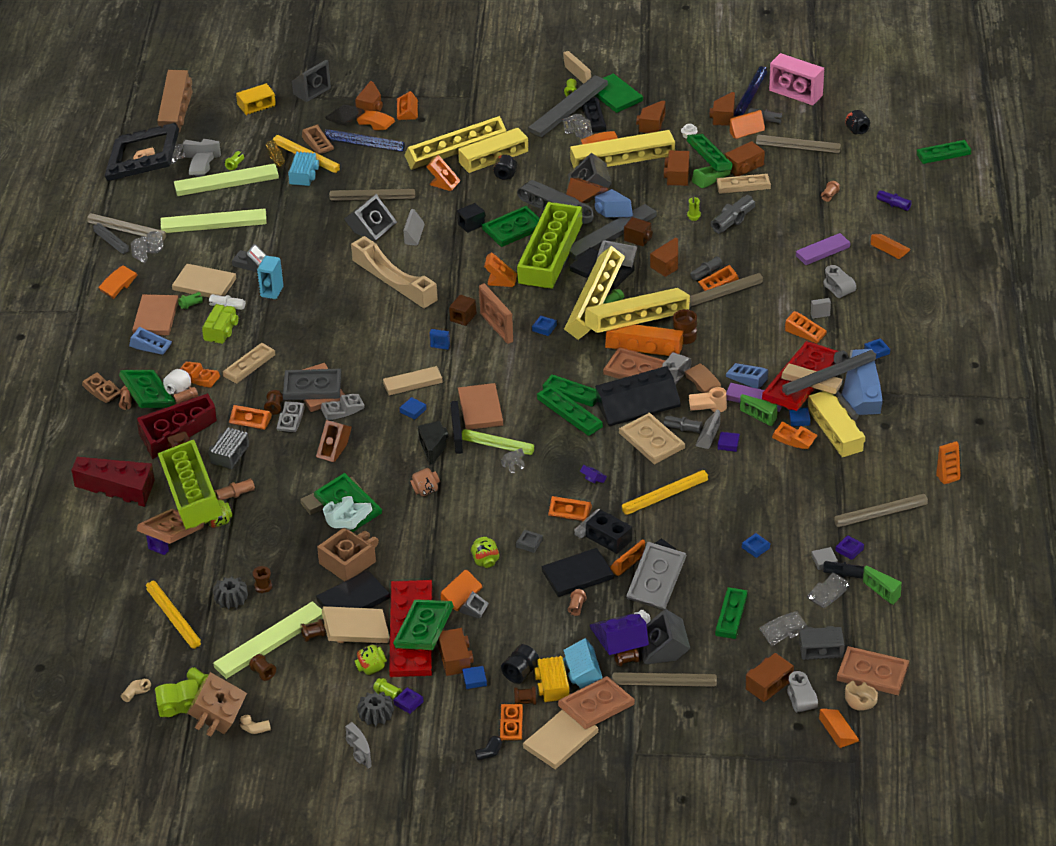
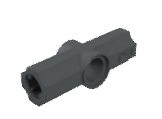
M746 195L733 205L726 204L722 213L711 221V227L714 229V232L719 234L732 224L739 225L743 221L745 214L755 207V201L750 195Z

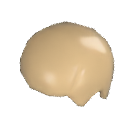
M851 681L846 685L845 699L848 705L855 710H868L877 704L878 692L873 687L867 686L865 682L857 686L854 681Z

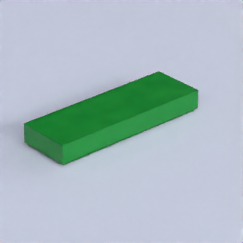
M965 140L917 149L916 154L922 164L971 155V148Z
M551 374L543 384V389L552 385L573 401L591 407L597 402L596 389Z
M727 587L715 636L736 639L748 590Z

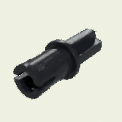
M825 561L823 563V572L842 575V578L848 576L862 579L864 566L846 564V562L843 564Z

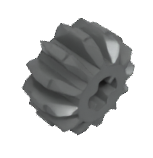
M233 576L228 579L224 577L223 581L218 580L213 589L216 604H219L221 608L227 607L228 610L231 607L237 609L238 605H244V601L248 596L245 582L240 577L234 579Z
M375 690L374 694L367 692L366 697H360L357 710L361 721H365L367 726L372 723L375 727L378 723L385 725L386 720H391L394 705H392L390 696H386L384 692L378 694Z

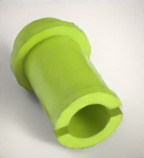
M575 79L567 80V85L564 89L566 96H569L576 90L577 81Z
M240 151L235 152L232 157L225 160V167L228 170H235L238 164L244 160L243 154L238 157L241 154Z
M694 197V203L693 198L689 199L687 216L692 221L698 220L701 216L699 211L700 200Z
M192 667L187 672L189 680H197L198 688H200L203 681L209 675L203 674L196 667Z
M384 678L377 679L373 687L378 694L384 692L392 700L402 692L401 688L388 683Z

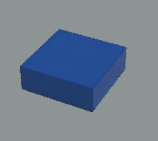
M540 316L533 324L532 331L549 336L557 326V320Z
M431 329L430 346L448 350L450 347L449 331Z
M881 338L864 344V349H872L876 353V359L890 354V348Z
M412 397L400 407V413L414 420L426 410V404Z
M799 408L797 411L789 410L792 427L810 426L808 408Z
M755 533L742 542V548L757 558L770 549V542Z
M483 666L462 669L466 689L487 686Z

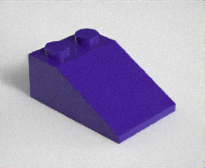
M628 614L590 624L591 630L609 655L649 645L647 625L640 614Z

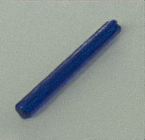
M760 66L734 110L735 117L745 113L767 74V67Z
M327 129L324 133L328 140L400 152L405 149V143L402 141Z

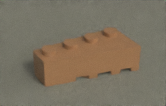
M168 70L157 120L158 126H162V128L166 124L176 123L180 132L181 127L184 125V118L193 93L191 87L192 78L189 77L188 70Z

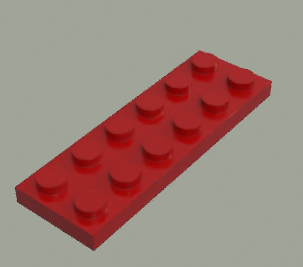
M806 341L762 393V400L797 411L815 388L808 387L793 394L785 395L782 391V386L791 381L782 378L784 369L790 363L819 371L835 364L834 354L838 351Z
M432 580L391 581L390 677L432 676V650L395 648L393 644L414 600H432Z

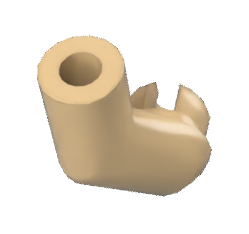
M142 679L131 682L121 694V698L125 702H129L134 695L148 692L151 687L150 680Z
M250 715L240 717V727L251 734L271 731L269 720L255 723L251 721Z

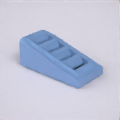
M139 327L131 336L129 346L163 355L172 344V341Z
M735 363L726 373V377L759 389L768 380V369Z

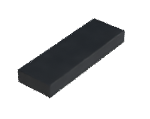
M598 97L591 98L582 105L589 132H605L606 124Z
M451 401L455 453L461 454L463 453L459 406L458 401Z

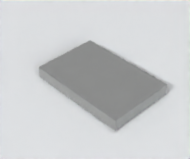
M647 542L626 595L627 599L662 610L666 609L687 556L686 553Z

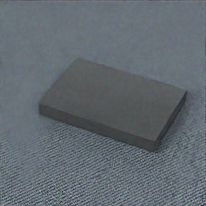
M341 369L285 370L283 400L340 398Z

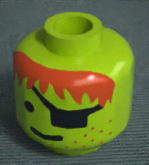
M218 500L223 515L215 520L204 522L205 524L208 523L212 528L228 524L232 517L229 504L223 500Z
M488 537L476 539L471 547L475 564L478 566L490 568L495 565V562L500 557L495 541Z
M373 644L357 652L358 659L355 660L359 672L364 671L366 675H372L384 669L385 662H387L382 648H377Z

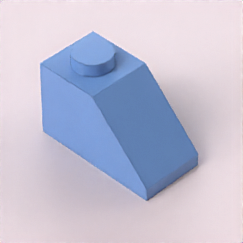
M613 189L594 196L595 210L605 217L633 216L631 200Z

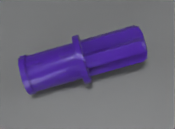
M881 190L877 193L876 198L890 204L891 207L895 206L905 211H908L911 207V200L904 199L896 193L893 195Z

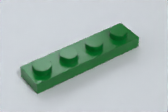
M703 134L687 135V142L716 171L732 170L733 163Z
M552 385L537 393V400L586 435L590 436L603 427V422Z

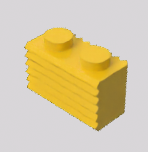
M267 83L236 93L237 105L245 115L276 105L275 94Z
M563 657L539 658L537 660L538 667L534 668L535 679L540 680V683H537L539 696L543 695L544 702L558 701L570 695Z

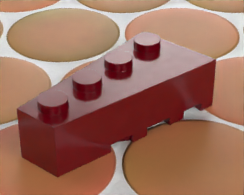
M207 393L138 417V433L151 458L154 459L158 457V453L169 449L167 437L186 432L188 437H191L217 421L216 409Z
M76 457L71 469L75 487L94 493L100 491L111 498L114 496L121 497L123 501L129 503L131 501L138 502V505L145 507L155 481L152 463Z

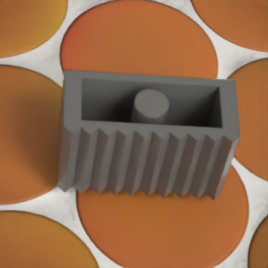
M229 427L224 433H220L215 445H211L208 451L211 464L233 469L238 459L240 460V457L249 447L248 433L233 428L230 429Z
M827 626L826 628L807 627L799 629V645L802 659L843 658L844 639L842 627Z

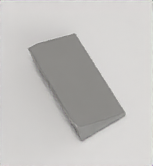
M414 209L410 210L403 230L404 243L406 245H418L425 225Z
M716 410L705 422L696 442L697 447L710 448L720 426V410Z

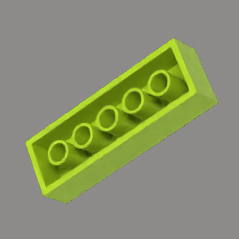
M552 202L547 203L518 263V284L553 289L583 224L582 207Z
M195 440L158 453L185 529L197 527L201 523L215 520L223 515Z

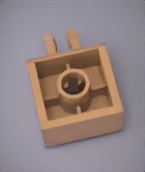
M343 528L317 546L319 564L343 581H347L359 575L376 562L375 547H377L379 540L376 537L369 539L370 533L367 531H362V533L356 535L349 529Z
M210 672L201 684L187 714L198 719L195 726L196 729L202 728L204 723L209 726L207 730L208 736L211 737L215 730L225 734L233 724L247 693Z

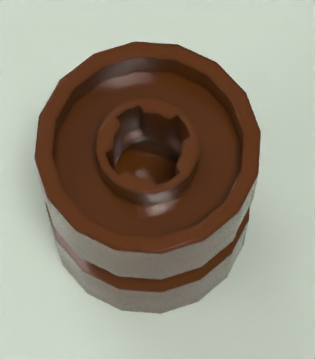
M688 309L679 310L673 315V329L683 331V344L693 343L697 338V315Z

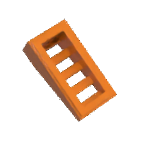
M728 265L698 281V283L706 291L739 280V277L733 268Z
M796 311L785 322V331L817 344L827 334L825 329Z
M957 441L939 446L936 476L943 484L960 480V457Z

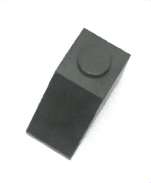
M440 421L418 426L419 442L430 465L434 464L446 448L448 431L446 427L443 428Z

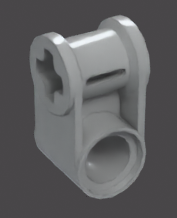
M836 265L826 267L824 286L834 293L837 298L856 291L855 281L842 271L840 267Z
M673 352L663 362L662 367L668 366L675 384L684 376V371L690 369L691 358Z
M801 671L792 672L789 675L790 685L788 686L787 693L794 711L797 713L818 708L817 695L807 675Z

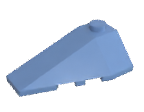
M872 349L853 350L851 358ZM875 361L852 369L846 375L841 395L858 415L881 414L882 394Z

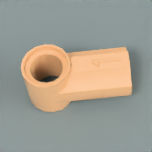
M715 387L709 393L690 394V411L711 409L713 412L716 410H720V412L727 409L726 390L721 387Z

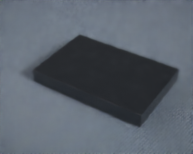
M593 248L587 249L570 265V271L589 278L597 261L599 251ZM634 265L632 267L620 266L611 285L612 289H616L635 271Z
M597 548L542 566L543 574L558 597L570 594L576 589H584L614 579V573Z
M367 570L317 595L316 599L322 607L370 609L390 599V593Z

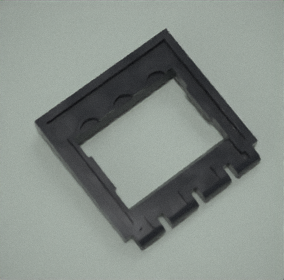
M171 123L164 125L163 128L158 126L150 128L148 131L133 132L132 135L129 133L115 139L105 173L106 180L111 181L170 167L179 134L177 124ZM167 135L162 152L121 162L125 144Z

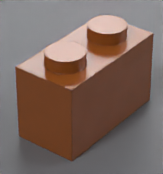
M751 141L725 153V156L733 163L732 170H730L731 173L735 176H741L763 166L765 151Z
M669 150L668 157H665L664 178H667V185L688 186L690 151Z
M462 628L441 632L438 638V647L446 676L463 673L462 669L470 668V663H474L472 650L468 651L467 649L470 647L468 636H464Z
M774 653L769 658H765L757 667L748 671L746 674V690L765 702L789 684V675L794 672V666L777 653Z

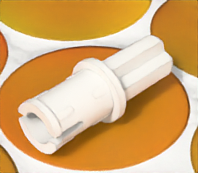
M212 294L209 298L210 306L220 304L225 307L232 306L243 310L246 304L243 299L231 298L229 295L219 296Z

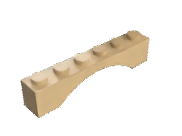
M364 236L351 244L352 260L422 308H426L438 300L437 284L426 276L416 277L402 272L386 258L377 244Z

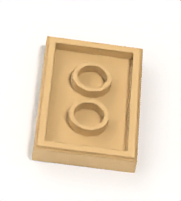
M186 264L172 284V289L189 294L200 292V296L209 298L212 294L225 296L236 280V273Z
M650 413L619 428V434L653 464L685 449V443Z
M323 606L322 616L328 641L389 642L390 636L383 609Z
M561 710L523 743V748L552 768L557 769L598 733V727L594 725L584 729L564 710Z

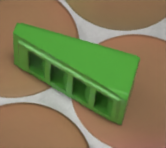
M712 166L695 169L692 182L700 188H705L715 183L716 178H725L730 175L731 171L718 172Z
M743 394L740 396L741 411L769 426H773L777 419V404Z
M869 566L864 567L863 582L887 602L894 605L901 596L902 582Z

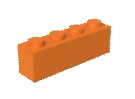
M634 324L606 331L605 348H624L635 352L670 356L673 352L680 354L683 347V331Z

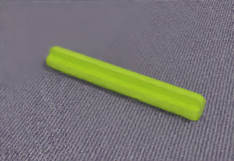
M463 429L461 433L462 440L527 455H532L534 452V445L531 443Z

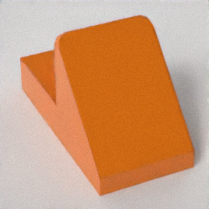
M439 155L435 156L426 166L435 176V179L430 183L431 186L452 191L461 181Z
M492 252L488 254L484 267L491 274L487 284L504 287L515 286L517 273Z

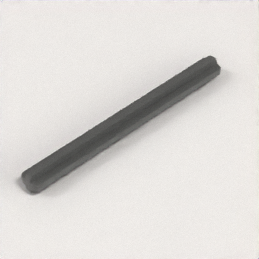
M869 350L786 383L782 386V391L785 395L793 394L875 361L877 355L873 350Z

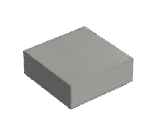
M829 298L811 301L812 319L830 316L831 301Z
M831 547L812 551V558L818 570L823 569L825 561L838 563Z

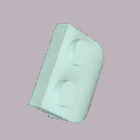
M352 496L343 497L342 502L337 504L331 501L323 508L324 516L329 526L333 528H347L349 530L354 529L372 511L371 503H354Z

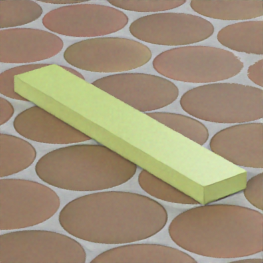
M270 164L174 181V187L177 196L278 179L279 175L276 165Z
M266 208L161 218V230L166 233L267 224Z
M313 601L215 661L213 663L214 668L226 679L248 666L250 660L257 654L266 655L301 633L300 624L304 623L306 625L317 622V619L322 620V609Z

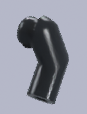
M491 736L486 748L475 750L477 760L496 756L502 746L501 738L499 736Z

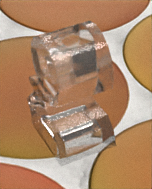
M574 114L563 119L566 134L575 132L578 138L589 137L593 134L590 120L585 119L582 114Z
M152 231L147 234V237L141 236L139 239H134L131 243L132 256L145 263L147 261V252H160L163 249L162 233Z

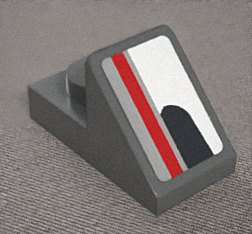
M253 244L248 252L240 250L233 258L232 265L258 272L257 268L264 256L267 255L256 244Z

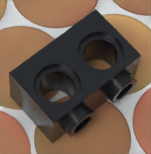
M600 509L586 522V537L618 554L632 541V526Z

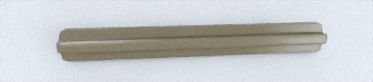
M757 135L756 138L757 145L840 153L841 150L840 143Z
M415 189L330 191L329 198L331 201L367 200L377 194L380 200L415 199Z
M93 213L87 216V222L97 225V223H100L106 228L159 241H164L166 238V232L163 230Z
M756 273L691 295L689 307L761 284L763 277L760 273Z
M919 494L835 516L834 523L836 527H842L927 505L928 498L925 494Z
M614 672L612 674V681L617 685L715 687L717 685V675Z

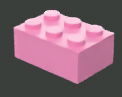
M781 53L770 63L769 91L810 105H814L823 96V67Z

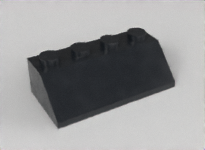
M668 366L595 386L597 404L608 426L638 419L648 413L655 414L681 406L674 378Z

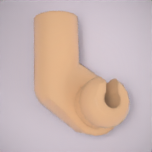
M154 148L137 151L133 159L154 155Z

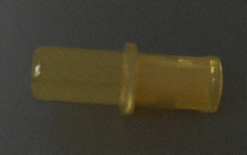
M271 140L266 143L269 157L278 167H281L285 163L282 151L277 147L276 142Z

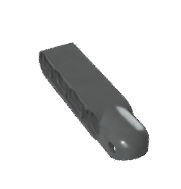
M529 180L517 190L518 197L522 201L542 210L545 209L548 202L582 207L583 224H588L593 220V209L589 205L534 180Z

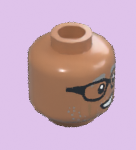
M425 468L414 473L410 482L416 495L420 494V496L425 497L438 490L437 483L440 482L436 471L432 472L429 468Z

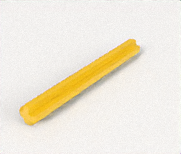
M276 135L273 138L275 145L294 154L297 151L299 153H315L280 135ZM315 153L316 159L319 160V166L333 173H337L340 170L338 163Z
M701 470L622 504V511L625 515L631 514L708 480V474L705 470Z
M156 581L148 582L146 584L147 591L192 649L200 647V638Z

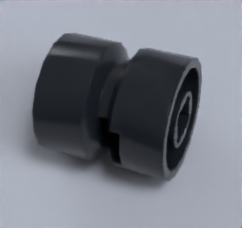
M521 644L502 663L501 671L509 681L520 684L538 665L537 660L539 656L533 648Z

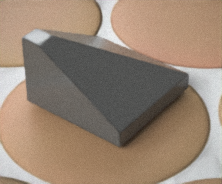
M472 591L459 612L480 618L489 603Z

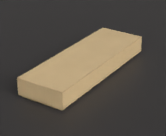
M569 51L563 52L565 68L583 84L591 78V70Z
M768 174L716 178L719 194L771 189Z
M260 343L225 369L223 376L237 384L275 356V350Z
M789 363L782 372V378L794 381L817 371ZM833 377L810 387L836 394L842 385L843 379Z
M437 366L383 379L388 395L443 383Z

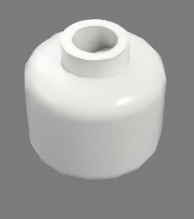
M175 369L164 378L163 385L166 392L173 396V394L183 392L189 386L191 387V378L186 371Z

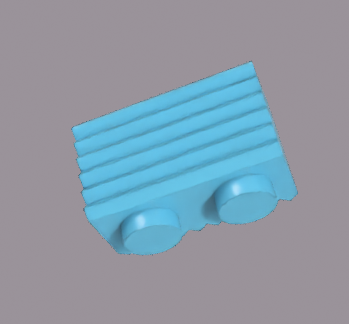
M296 152L288 172L289 184L310 186L312 180H315V170L319 169V160L316 159L315 153Z
M264 256L257 268L260 296L277 299V296H279L284 287L281 260L278 257Z
M586 638L564 649L566 656L563 658V661L570 670L568 677L572 684L576 683L582 689L602 679L594 648Z

